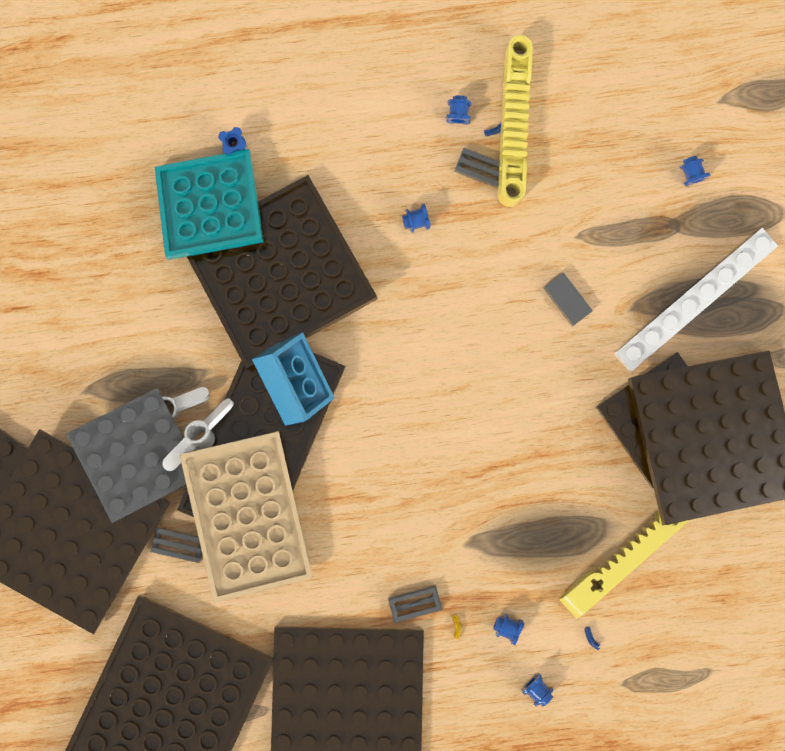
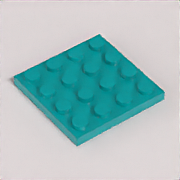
M249 149L235 151L230 155L219 154L155 167L164 252L167 260L264 242L252 156Z

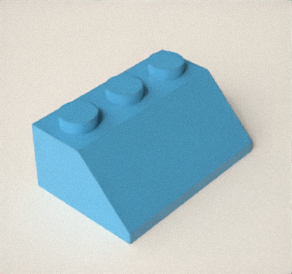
M303 332L266 349L252 359L285 426L307 421L335 398Z

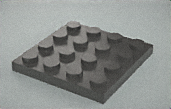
M157 388L66 433L112 523L186 485L182 463L173 471H167L163 467L164 458L184 438Z

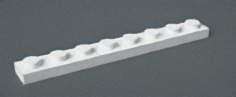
M763 228L758 230L615 352V356L629 372H632L777 248L778 245Z

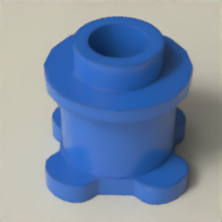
M453 96V99L448 100L447 103L450 108L446 122L450 124H470L471 116L468 113L469 107L472 105L471 101L467 100L466 96Z
M234 127L228 132L222 131L219 133L218 138L223 143V152L227 155L235 151L246 150V141L241 136L242 130L239 127ZM233 142H237V145L231 146Z
M692 156L683 160L684 165L680 166V169L684 171L687 182L684 183L685 187L704 181L711 176L710 172L705 173L702 164L704 162L703 158L698 159L697 156Z
M425 203L421 204L419 209L411 211L405 209L406 214L402 215L405 229L410 228L411 233L415 229L425 227L426 230L430 229L431 224Z
M505 613L503 617H497L493 630L496 631V637H505L510 640L511 644L516 645L525 623L521 619L518 621L511 619Z
M540 673L536 674L521 690L524 695L528 694L532 698L534 706L541 705L543 707L552 700L553 695L551 693L554 689L552 687L549 688L542 681L543 678Z

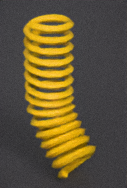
M452 615L451 617L456 628L453 636L459 640V636L462 633L460 632L462 631V625L459 622L460 618L457 617L458 615Z

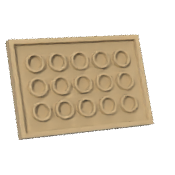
M279 431L180 454L214 603L312 578Z

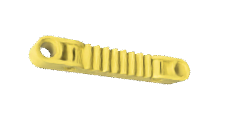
M516 35L510 40L504 56L498 199L501 204L507 207L517 205L526 192L528 102L530 98L533 46L530 39L523 35ZM518 47L522 49L524 54H517L513 48ZM506 188L515 189L517 196L510 197L506 192Z
M658 509L655 513V521H649L651 529L642 527L644 535L634 534L636 542L628 540L629 548L621 546V555L612 554L613 562L606 559L607 568L598 566L599 572L590 571L566 590L559 600L575 619L581 617L690 520L662 526ZM593 579L599 581V589L597 590L591 588L593 586L591 583Z

